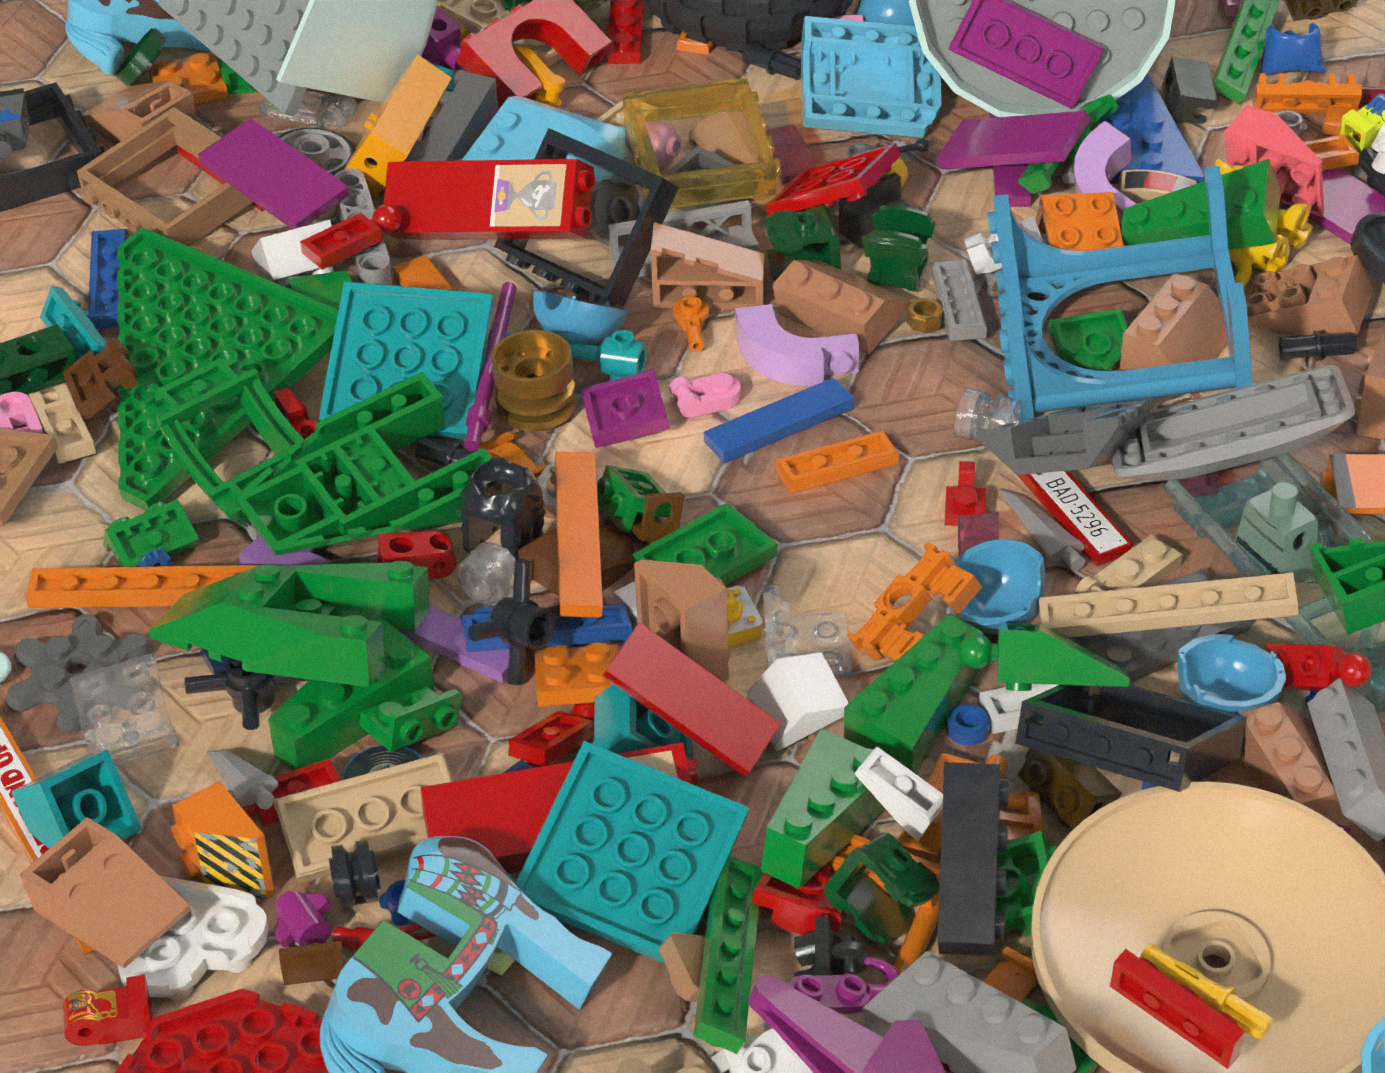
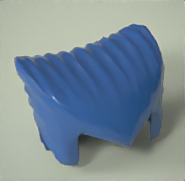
M1311 23L1309 34L1298 35L1291 30L1281 33L1274 29V24L1270 25L1266 30L1261 59V73L1270 75L1278 72L1300 70L1325 74L1326 67L1324 64L1320 28L1316 24Z

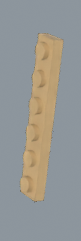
M1293 573L1039 598L1041 625L1066 638L1299 615Z

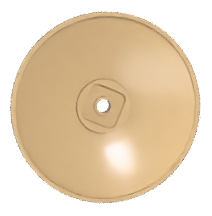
M1191 782L1190 786L1181 792L1157 786L1119 798L1087 817L1066 836L1054 851L1043 871L1035 895L1030 934L1032 960L1037 980L1046 1002L1058 1022L1067 1028L1068 1035L1089 1057L1108 1072L1359 1073L1361 1071V1050L1370 1029L1385 1017V874L1377 862L1355 839L1325 816L1284 796L1239 784ZM1149 943H1152L1165 953L1196 969L1226 988L1233 986L1236 988V996L1271 1016L1272 1023L1268 1032L1262 1039L1254 1038L1245 1032L1240 1056L1229 1069L1225 1068L1110 987L1114 961L1125 949L1139 957L1144 948ZM1215 954L1224 958L1228 965L1223 968H1213L1207 965L1203 958L1207 955ZM1385 1038L1378 1043L1375 1052L1382 1046Z

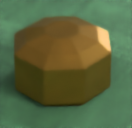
M923 298L913 301L906 310V322L914 331L922 333L939 330L943 323L944 309L935 300Z

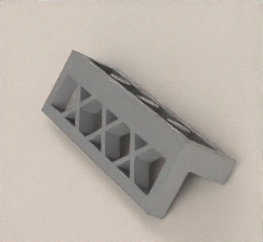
M749 200L667 214L662 224L689 232L688 229L694 222L704 221L708 225L701 232L694 234L758 251V243L752 232L751 205ZM742 214V225L726 227L722 224L729 216ZM636 220L608 225L610 261L613 269L624 246L618 245V236L630 234ZM651 250L638 277L652 275Z

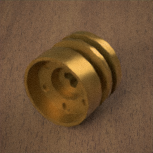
M527 330L516 332L503 338L494 347L491 363L496 385L495 394L499 417L507 425L526 431L551 429L566 422L574 413L577 404L575 382L573 379L572 351L569 343L560 335L550 331Z

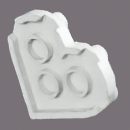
M160 876L190 905L191 910L126 968L117 964L122 987L127 986L126 977L145 974L150 997H168L172 1000H182L191 994L193 986L199 982L207 970H228L233 973L247 970L252 963V958L257 956L266 944L269 931L267 917L264 910L256 904L255 897L252 894L233 888Z

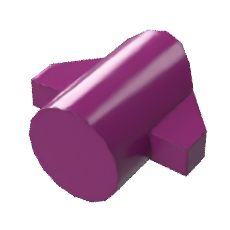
M296 891L282 893L276 902L278 919L274 937L284 948L294 940L299 946L325 943L331 934V926L323 914L333 906L332 903L323 894H303Z

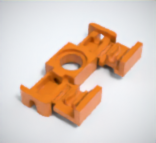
M926 543L923 545L926 552L920 561L905 576L899 573L873 603L877 610L855 635L849 632L848 638L858 651L872 659L879 660L882 658L881 655L895 662L924 636V634L917 630L914 634L907 630L910 624L933 599L931 595L936 597L940 594L953 612L959 615L982 588L976 577L959 568L947 551L943 549L939 551L935 545ZM912 595L910 601L905 606L894 607L895 602L900 597Z

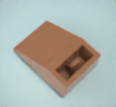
M171 81L129 86L82 114L86 125L119 143L172 107L197 121L193 93Z
M1358 255L1345 258L1334 257L1326 262L1312 265L1300 264L1292 269L1278 272L1266 271L1258 276H1254L1245 299L1248 326L1293 336L1312 335L1313 331H1319V334L1352 332L1358 335L1373 293Z
M88 817L20 873L34 911L123 968H126L191 910L190 905L116 834Z

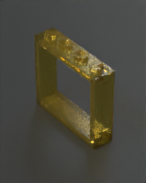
M747 78L623 93L624 124L636 166L679 186L670 208L776 195V177L782 175L779 158H773V139L771 135L766 136V118L764 113H758L757 91H751ZM742 111L758 162L660 174L646 122ZM642 187L646 199L650 190Z

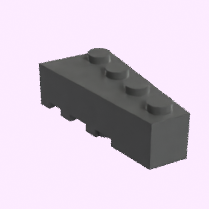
M458 70L453 78L454 83H456L455 88L452 92L445 91L440 99V105L443 106L436 118L429 117L424 126L422 141L416 140L404 161L462 160L498 112L496 79Z

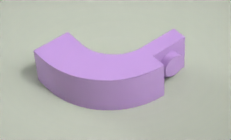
M1104 121L1083 140L1076 153L1074 162L1075 193L1113 192L1121 231L1124 208L1136 203L1116 190L1109 182L1117 173L1131 163V139Z
M772 304L735 308L736 341L740 354L749 366L765 377L785 384L812 387L824 382V376L859 372V341L857 334L820 338L800 337L785 331L778 324Z

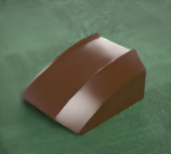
M599 520L603 592L633 569L632 554L635 553L633 540ZM556 528L518 549L519 559L532 562L531 581H536L559 596Z

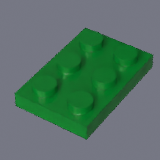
M726 502L632 554V567L635 568L634 563L639 560L702 565L714 577H719L727 585L777 557L778 544Z

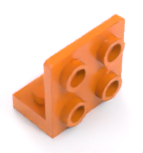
M1113 192L1041 195L1035 221L1039 231L1046 232L1048 245L1072 251H1091L1123 246Z

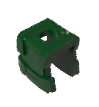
M827 206L812 207L803 212H792L791 210L776 211L771 216L766 217L767 237L773 246V249L768 251V262L775 280L779 278L793 260H820L841 270L840 239L835 231Z
M881 206L877 213L872 215L875 231H871L868 236H862L865 257H869L871 265L867 281L874 285L903 288L908 291L918 292L928 266L927 240L932 238L935 222L932 221L929 213L904 206Z
M883 832L875 839L850 852L826 884L824 893L826 898L840 913L844 911L848 914L850 912L856 919L854 924L870 940L885 944L901 938L912 925L911 910L903 904L913 908L929 902L939 891L940 883L934 872L922 862H916L890 833ZM869 870H872L885 884L883 887L892 896L891 898L879 890L866 876Z

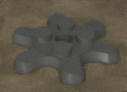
M84 614L75 619L72 633L68 638L55 637L47 643L33 638L23 639L16 645L14 659L19 666L29 668L34 673L29 678L9 687L5 699L7 708L14 712H24L40 704L53 705L58 709L56 725L59 730L72 733L86 726L89 710L100 702L111 701L123 707L137 706L146 698V689L139 680L129 677L125 673L131 665L142 662L152 655V644L140 633H134L125 638L112 641L110 637L102 635V624L91 614ZM79 664H83L85 669L82 673L71 674L73 670L80 667Z

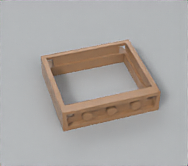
M172 107L77 170L82 188L80 194L87 203L98 206L109 218L117 219L126 225L133 234L141 227H144L186 246H190L253 202L233 186L226 183L170 222L165 223L112 188L175 145H178L199 159L198 154L222 138L175 107Z

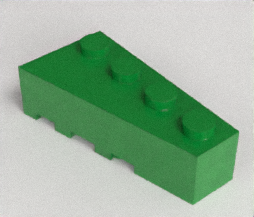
M1267 159L1221 175L1224 187L1228 250L1276 243L1281 188L1270 160ZM1205 181L1129 206L1123 210L1121 236L1125 246L1209 235Z
M949 613L844 707V739L872 750L879 747L917 775L918 767L923 758H927L934 747L935 738L940 730L945 729L947 726L949 712L957 703L962 701L980 669L970 668L962 662L959 655L960 645L968 636H983V632Z
M377 614L371 621L382 622L384 670L370 687L308 680L268 718L274 755L292 771L335 756L369 734L359 726L361 711L426 686L434 691L431 657L382 616Z
M822 728L820 729L767 826L761 865L762 872L800 889L842 850L855 834H859L885 809L855 775L857 769L872 753V749L864 748Z

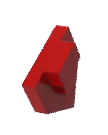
M827 864L800 889L767 873H763L752 898L753 903L773 909L770 925L799 935L814 932L815 917L827 914L831 920V930L838 932L847 915L844 911L840 913L825 896L824 888L832 878L829 875L830 868Z

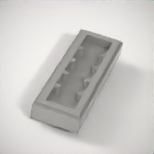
M968 260L931 263V275L939 304L944 309L943 320L949 341L986 338L987 327Z

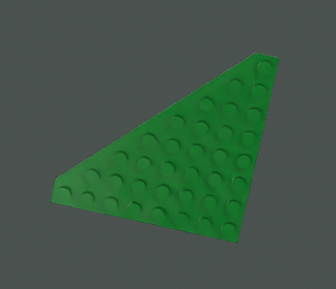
M141 227L117 247V257L119 260V270H117V289L119 292L117 314L120 327L118 340L127 347L130 354L129 360L133 362L137 370V383L134 388L125 389L122 384L118 385V392L120 394V405H118V427L120 429V441H118V462L120 465L118 489L124 501L146 510L155 503L163 502L191 477L157 424L155 390L222 358L235 362L237 369L249 371L255 368L259 372L261 383L274 402L275 391L287 387L290 388L331 351L339 310ZM235 395L181 422V425L205 461L208 462L252 421Z

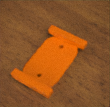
M510 431L480 444L478 450L485 448L492 458H504L512 463L527 467L535 478L540 476L546 467L544 464L537 466L519 446L509 442L514 439V435Z
M1005 946L1001 951V957L1007 960L997 964L983 982L1021 1003L1037 983L1033 960Z

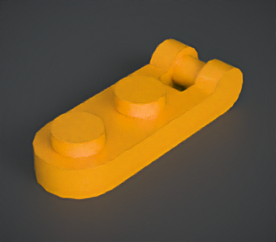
M513 46L517 57L543 84L535 101L561 109L562 101L559 99V95L564 91L565 79L562 76L553 74L528 46Z

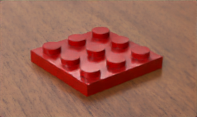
M897 143L804 169L765 205L768 215L771 216L776 211L787 210L803 212L805 211L804 209L822 205L830 207L838 199L846 197L847 202H851L867 195V189L879 183V177L892 170L891 165L901 156Z

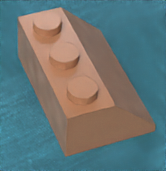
M793 260L772 284L778 314L828 337L857 334L859 351L868 355L906 312L911 303L910 300L820 260Z
M1174 273L1123 333L1120 369L1132 370L1217 359L1227 347V339L1220 301L1210 286L1193 280L1188 276Z
M639 560L634 563L637 625L640 622L721 681L729 680V621L727 619V599L729 598V593L724 582L719 577H714L702 565Z
M1279 702L1238 713L1240 716L1247 717L1239 758L1259 789L1303 804L1325 816L1333 823L1343 826L1354 824L1342 813L1313 721Z

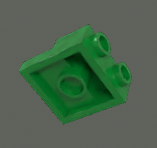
M1042 831L1009 840L1007 851H999L998 868H1006V896H997V913H1005V932L1019 928L1024 937L1031 934V917L1037 887L1046 865L1054 851L1058 848L1057 845L1050 846Z

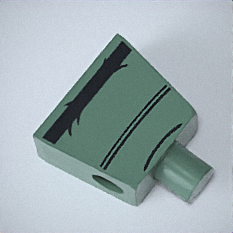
M1280 482L1275 484L1271 490L1251 498L1246 503L1234 544L1269 575L1293 573L1294 581L1297 583L1314 575L1309 545L1318 544V521L1315 515L1297 501V488L1291 483Z

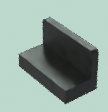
M896 172L879 179L880 182L869 187L867 195L858 200L847 202L846 197L839 199V232L860 249L864 248L862 236H868L871 231H875L872 215L877 213L881 206L913 208L901 199V176Z

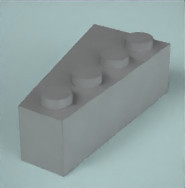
M926 951L862 1008L868 1029L883 1038L896 1020H921L940 1062L948 1064L950 1071L956 1073H1073L1077 1069L1067 1028L929 951Z

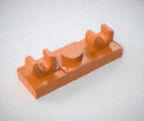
M1261 73L1252 103L1253 107L1271 113L1283 110H1291L1297 113H1327L1329 105L1358 109L1362 97V85L1355 84L1353 74H1348L1346 84H1337L1335 82V74L1329 75L1327 84L1315 83L1309 80L1285 84L1286 79L1283 73H1279L1277 84H1268L1265 80V73Z

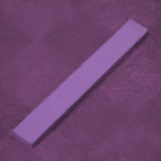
M260 535L239 554L240 565L336 564L309 551L275 556ZM430 605V613L416 630L396 628L413 643L498 682L504 683L507 680L509 649L467 652L461 628V619Z

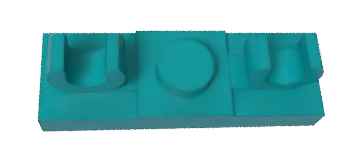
M51 286L40 319L47 327L56 324L60 326L74 349L76 361L90 350L99 354L106 348L108 340L103 339L95 329L94 324L88 318L89 313L83 311L80 308L81 303L72 300L63 287Z

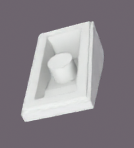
M879 747L872 751L855 772L858 779L902 828L917 841L921 839L943 809V794Z

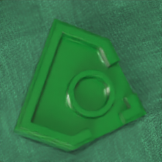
M1121 308L1049 320L1048 330L1060 359L1077 367L1096 371H1113L1121 360L1123 333L1128 328Z

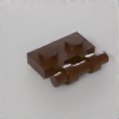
M116 338L109 339L106 342V348L99 354L90 350L62 372L76 409L86 420L96 413L102 412L110 405L111 401L117 397L114 388L119 384H122L125 389H132L136 386L137 370L133 362L129 360L130 354L127 347Z

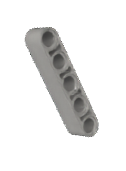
M344 169L337 172L334 176L349 186V196L336 205L340 222L360 212L371 219L375 208L363 172L358 169ZM384 238L383 241L350 256L358 283L393 286L390 258Z

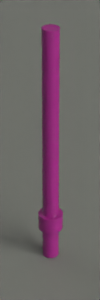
M505 282L502 285L474 404L468 409L465 421L468 429L464 442V447L468 451H477L479 449L483 431L489 425L491 412L488 408L495 383L491 355L494 347L506 336L517 289L515 284L511 282Z

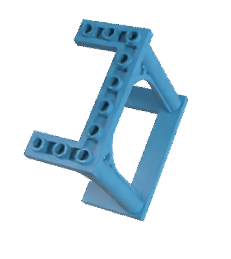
M1219 166L1204 167L1209 235L1100 250H1064L1037 240L1025 231L1016 220L1010 207L1008 194L993 196L995 211L987 213L990 235L998 234V241L992 242L994 264L1002 263V270L996 271L1000 315L1003 316L1000 317L1002 330H999L1001 350L1005 357L1003 361L1006 383L1008 387H1015L1008 389L1010 412L1018 411L1019 423L1026 422V419L1035 417L1034 413L1252 385L1247 305L1242 282L1235 283L1228 250L1224 187ZM1213 268L1230 357L1123 371H1096L1077 367L1056 356L1045 343L1043 328L1050 312L1062 300L1086 287L1105 282ZM1039 292L1046 294L1049 298L1043 301H1035L1028 298L1027 295ZM1030 310L1038 311V313L1031 315Z

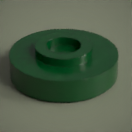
M151 28L125 58L116 72V78L126 86H129L138 76L142 77L160 55L161 51L159 49L164 43L166 36L157 28Z

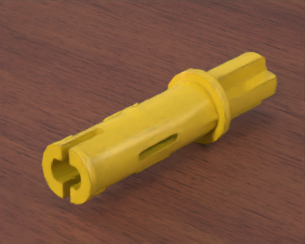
M1149 943L1140 954L1139 958L1151 961L1160 973L1176 984L1190 988L1202 1002L1215 1011L1232 1017L1238 1026L1249 1035L1262 1039L1268 1032L1272 1023L1271 1016L1236 996V988L1233 986L1228 988L1221 986L1196 969L1165 953L1152 943Z

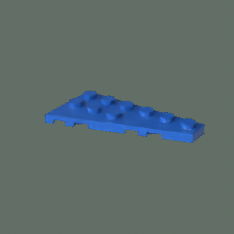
M1147 73L1142 82L1116 100L1119 108L1114 113L1100 118V124L1106 121L1131 139V163L1117 173L1109 183L1119 184V177L1123 170H1155L1195 180L1196 184L1205 181L1202 170Z

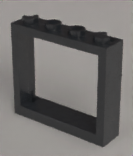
M57 82L24 91L30 117L29 126L56 118L78 154L0 177V212L81 188L77 170L105 152L103 145H97L93 129L91 127L86 128L81 111H75L70 94L65 95Z
M548 128L534 159H566L570 155L650 190L606 287L525 250L529 239H497L494 247L508 254L505 261L522 269L526 263L534 266L531 273L550 282L555 275L562 279L559 286L580 295L583 288L591 292L589 300L600 305H606V302H613L624 307L651 250L654 222L663 224L679 186L661 176Z
M1058 685L1022 701L1015 744L1181 792L1188 788L1191 782H1199L1239 759L1247 717L1129 685V687L1102 686L1100 695H1089L1090 686ZM1171 751L1180 753L1178 763L1169 761Z

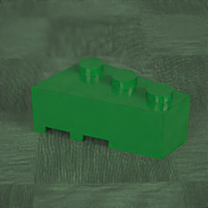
M1363 538L1349 540L1350 545L1323 548L1322 543L1309 545L1314 576L1347 635L1385 621V541L1364 543Z

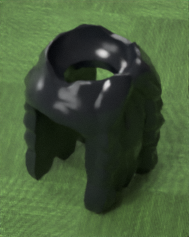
M504 458L490 459L486 463L479 465L468 477L467 485L459 494L462 500L460 520L463 523L461 530L463 532L464 550L472 554L478 548L480 539L485 541L489 539L492 535V528L500 529V543L502 547L501 566L502 569L510 572L514 570L515 560L519 559L518 549L544 535L543 525L546 511L543 508L545 502L542 499V489L533 473L527 467L512 463ZM502 483L511 485L515 489L508 493H503Z

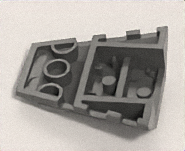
M1153 399L1070 408L1049 413L1048 416L1028 418L1026 422L1016 425L1015 423L998 425L999 428L977 430L976 438L1016 475L1089 469L1105 460L1128 440L1154 407Z

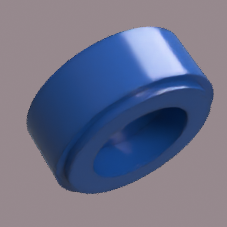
M963 704L949 712L947 716V734L954 742L967 746L977 745L985 741L989 736L990 716L983 708L972 704Z

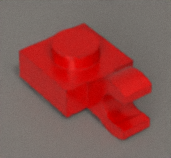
M288 387L274 392L276 406L303 439L309 437L316 430L315 425L318 422L309 420L304 402L302 400L297 401Z
M959 461L958 486H946L944 525L985 527L986 488L974 487L975 462Z

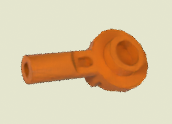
M686 296L676 301L673 305L672 314L677 324L682 327V330L687 331L689 349L693 352H699L704 348L701 329H703L706 318L709 316V306L703 299L696 296Z

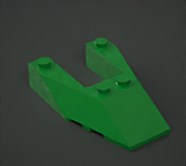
M420 372L320 420L315 425L316 430L301 444L298 441L287 450V456L273 469L269 466L235 496V501L275 556L348 546L378 540V534L417 532L461 523L462 513L460 510L462 500L459 494L467 485L468 477L479 465L486 463L492 457L485 448H482L417 481L413 479L393 452L445 427L443 396L426 375ZM502 483L503 493H506V484Z
M408 561L285 566L267 564L256 566L184 594L149 629V638L187 651L192 648V645L208 650L209 658L222 662L225 656L241 661L242 669L248 672L370 687L385 668L382 622L371 620L379 614L395 628L416 630L430 613L428 567L413 566Z

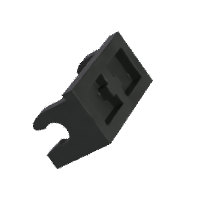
M1171 57L1162 83L1167 109L1176 124L1178 122L1203 124L1206 122V116L1202 114L1195 115L1192 113L1193 110L1198 107L1215 109L1217 103L1208 62Z

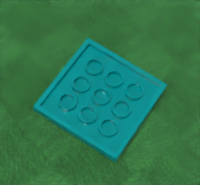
M344 282L318 422L423 372L443 396L445 427L427 436L465 439L468 429L465 424L468 409L474 404L485 361L495 301L493 294Z
M583 741L515 884L535 905L556 917L557 920L665 964L658 950L660 945L672 932L695 935L710 902L717 880L731 855L747 819L749 807Z

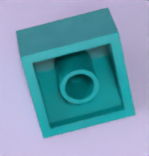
M612 684L595 697L594 745L619 754L683 743L686 758L693 757V740L616 685Z
M108 749L78 758L11 791L29 833L49 849L87 817L116 834L121 840L143 830Z

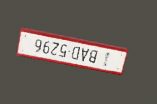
M1068 471L1017 475L1057 522L1073 537L1079 539L1084 544V553L1096 566L1116 560L1132 549V542Z

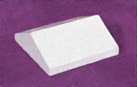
M822 652L776 659L747 691L753 704L781 723L771 738L776 751L844 717V707L848 704Z

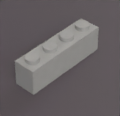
M1339 678L1327 688L1320 690L1307 705L1343 815L1379 842L1385 837V736L1374 705Z

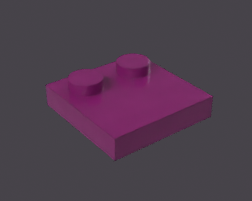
M654 369L581 388L595 449L670 429Z

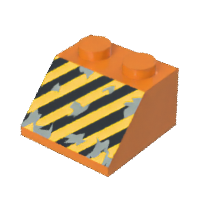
M220 781L172 805L176 824L171 826V830L182 852L177 859L181 870L189 880L195 878L199 883L238 889L252 894L255 898L268 899L275 895L265 836Z

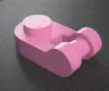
M717 373L689 380L684 376L677 377L669 385V390L677 401V407L681 415L686 418L727 410L735 407L741 400L739 380L726 373Z
M9 392L0 395V428L44 434L33 404L26 394L22 392Z

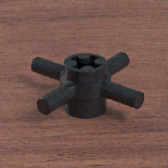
M525 559L515 560L513 598L505 597L499 600L491 612L490 621L471 625L468 629L469 638L474 642L499 637L503 643L509 646L507 683L511 685L524 684L526 647L532 650H540L546 647L554 635L555 622L568 619V616H560L559 605L541 608L536 602L529 599L532 562Z
M229 658L224 673L185 677L186 694L226 690L231 696L234 708L242 713L243 728L255 730L259 727V713L269 709L273 704V688L275 685L305 682L309 679L248 672L242 669L241 661Z

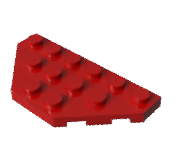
M242 988L152 1018L143 1031L144 1039L133 1055L127 1054L115 1073L329 1072L321 1052L320 1027L322 1020L319 1019L317 1012L286 1002L282 1006H278L261 1000L260 994Z

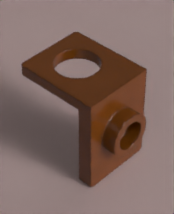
M681 492L647 494L643 518L636 515L631 531L642 541H657L679 529L684 494ZM663 503H670L672 506L670 517L666 520L663 517L657 516L654 520L653 514L655 509Z
M341 941L321 944L312 943L304 946L279 949L284 985L338 979L341 970L345 966Z

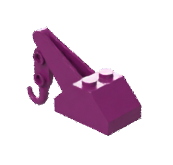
M867 957L864 960V964L867 967L881 971L888 979L887 984H869L853 974L813 976L805 974L791 978L788 984L775 976L763 975L756 980L749 995L748 1003L750 1007L778 1033L813 1073H946L921 1020H896L883 1038L842 1015L863 1011L862 1008L900 975L893 965L882 959Z

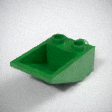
M998 623V644H992L989 639L982 635H971L963 640L959 649L962 662L973 669H980L987 666L991 661H997L998 683H1005L1006 690L1031 691L1032 684L1129 687L1130 678L1125 669L1041 624Z

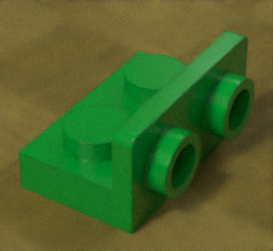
M606 465L602 478L597 481L598 506L621 532L630 533L636 515L643 518L647 494L667 493L649 473ZM663 503L659 505L654 511L653 519L655 520L657 516L669 518L672 513L671 504Z
M177 499L167 504L165 502L155 503L147 508L143 514L134 518L122 517L115 520L105 529L103 545L107 552L112 550L120 567H140L138 563L143 561L141 556H146L147 551L152 552L154 548L158 551L162 548L164 552H167L172 557L198 546L200 539Z
M426 686L361 711L359 726L388 751L392 752L457 727L462 693L457 689H452L438 695Z

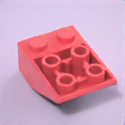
M1246 105L1224 131L1227 164L1249 166L1269 159L1281 188L1280 202L1290 206L1297 203L1311 205L1310 213L1322 217L1325 214L1322 161L1278 115Z

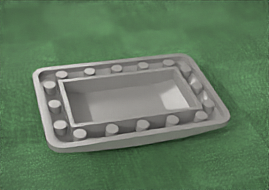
M1328 365L1152 410L1128 440L1112 453L1114 471L1117 476L1155 481L1176 480L1200 476L1278 456L1305 447L1337 429L1355 415L1354 404L1341 369L1338 366Z

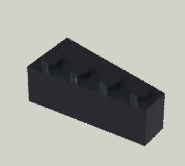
M944 762L937 941L939 954L995 956L996 941H1005V913H997V896H1006V868H998L999 851H1007L1008 824L1000 823L1001 807L1009 806V779L1000 778V764Z

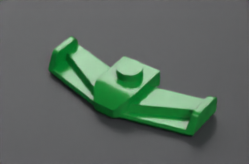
M1108 94L1086 103L1078 110L1087 111L1090 122L1065 161L1031 163L1018 180V183L1032 194L1049 189L1052 185L1050 178L1058 165L1066 161L1069 164L1075 162L1076 153L1080 145L1091 133L1089 128L1101 117L1114 113L1119 108L1113 96Z

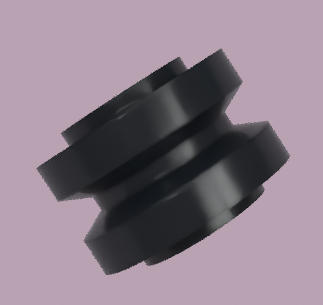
M367 839L355 841L353 851L348 852L342 844L331 846L332 858H328L335 897L340 898L342 908L353 907L357 896H362L367 904L378 902L377 890L381 889L374 850H369Z

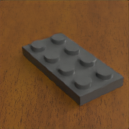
M1200 569L1166 585L1212 581V579ZM1251 620L1070 637L1067 639L1125 669L1130 678V683L1177 663L1179 649L1191 640L1211 634L1234 635L1235 637L1250 630Z

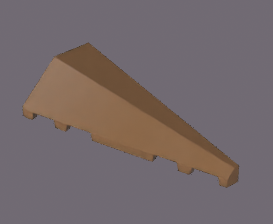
M749 97L720 101L689 132V142L692 146L697 144L751 172L754 194L747 200H754L760 207V213L767 217L769 215L765 205L783 187L755 98Z

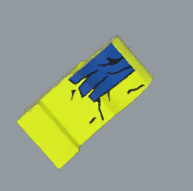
M1385 94L1377 95L1368 106L1363 107L1358 112L1352 109L1342 116L1340 135L1345 134L1358 152H1361L1365 147L1373 150L1371 145L1385 123ZM1357 133L1361 134L1360 142L1353 138Z

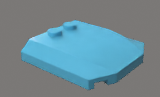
M805 16L801 41V123L803 127L923 138L940 112L942 104L940 74L922 52L916 27Z
M521 96L508 97L462 160L534 159L548 128L626 161L625 129ZM568 155L566 159H577V158ZM593 166L595 182L603 177L614 175Z

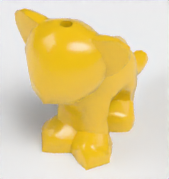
M1216 159L1214 162V166L1220 167L1221 175L1246 167L1245 165H1228L1220 159ZM1297 203L1287 210L1279 209L1276 243L1229 250L1230 260L1237 268V274L1234 277L1235 283L1242 282L1244 288L1251 278L1252 268L1273 272L1282 271L1285 268L1290 253L1289 245L1301 248L1307 242L1313 226L1307 223L1311 205Z

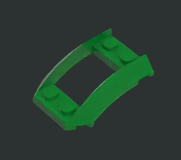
M219 358L155 390L157 424L184 468L204 493L230 520L248 527V518L237 505L235 496L269 466L273 469L287 456V450L297 441L301 444L304 439L277 408L261 383L259 372L255 368L244 371L237 369L235 362ZM236 395L255 428L276 456L224 482L196 449L183 429L181 422Z

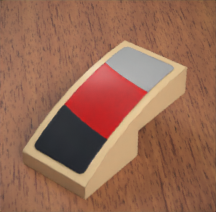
M1123 170L1119 177L1118 191L1138 204L1194 185L1196 181L1162 171Z

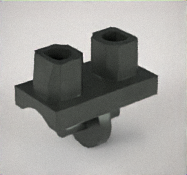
M828 914L815 917L814 932L794 937V951L801 967L815 964V968L797 971L794 973V977L805 974L812 976L856 975V973L862 972L867 968L864 960L869 957L868 949L863 944L856 942L853 936L848 935L841 939L831 932V920Z

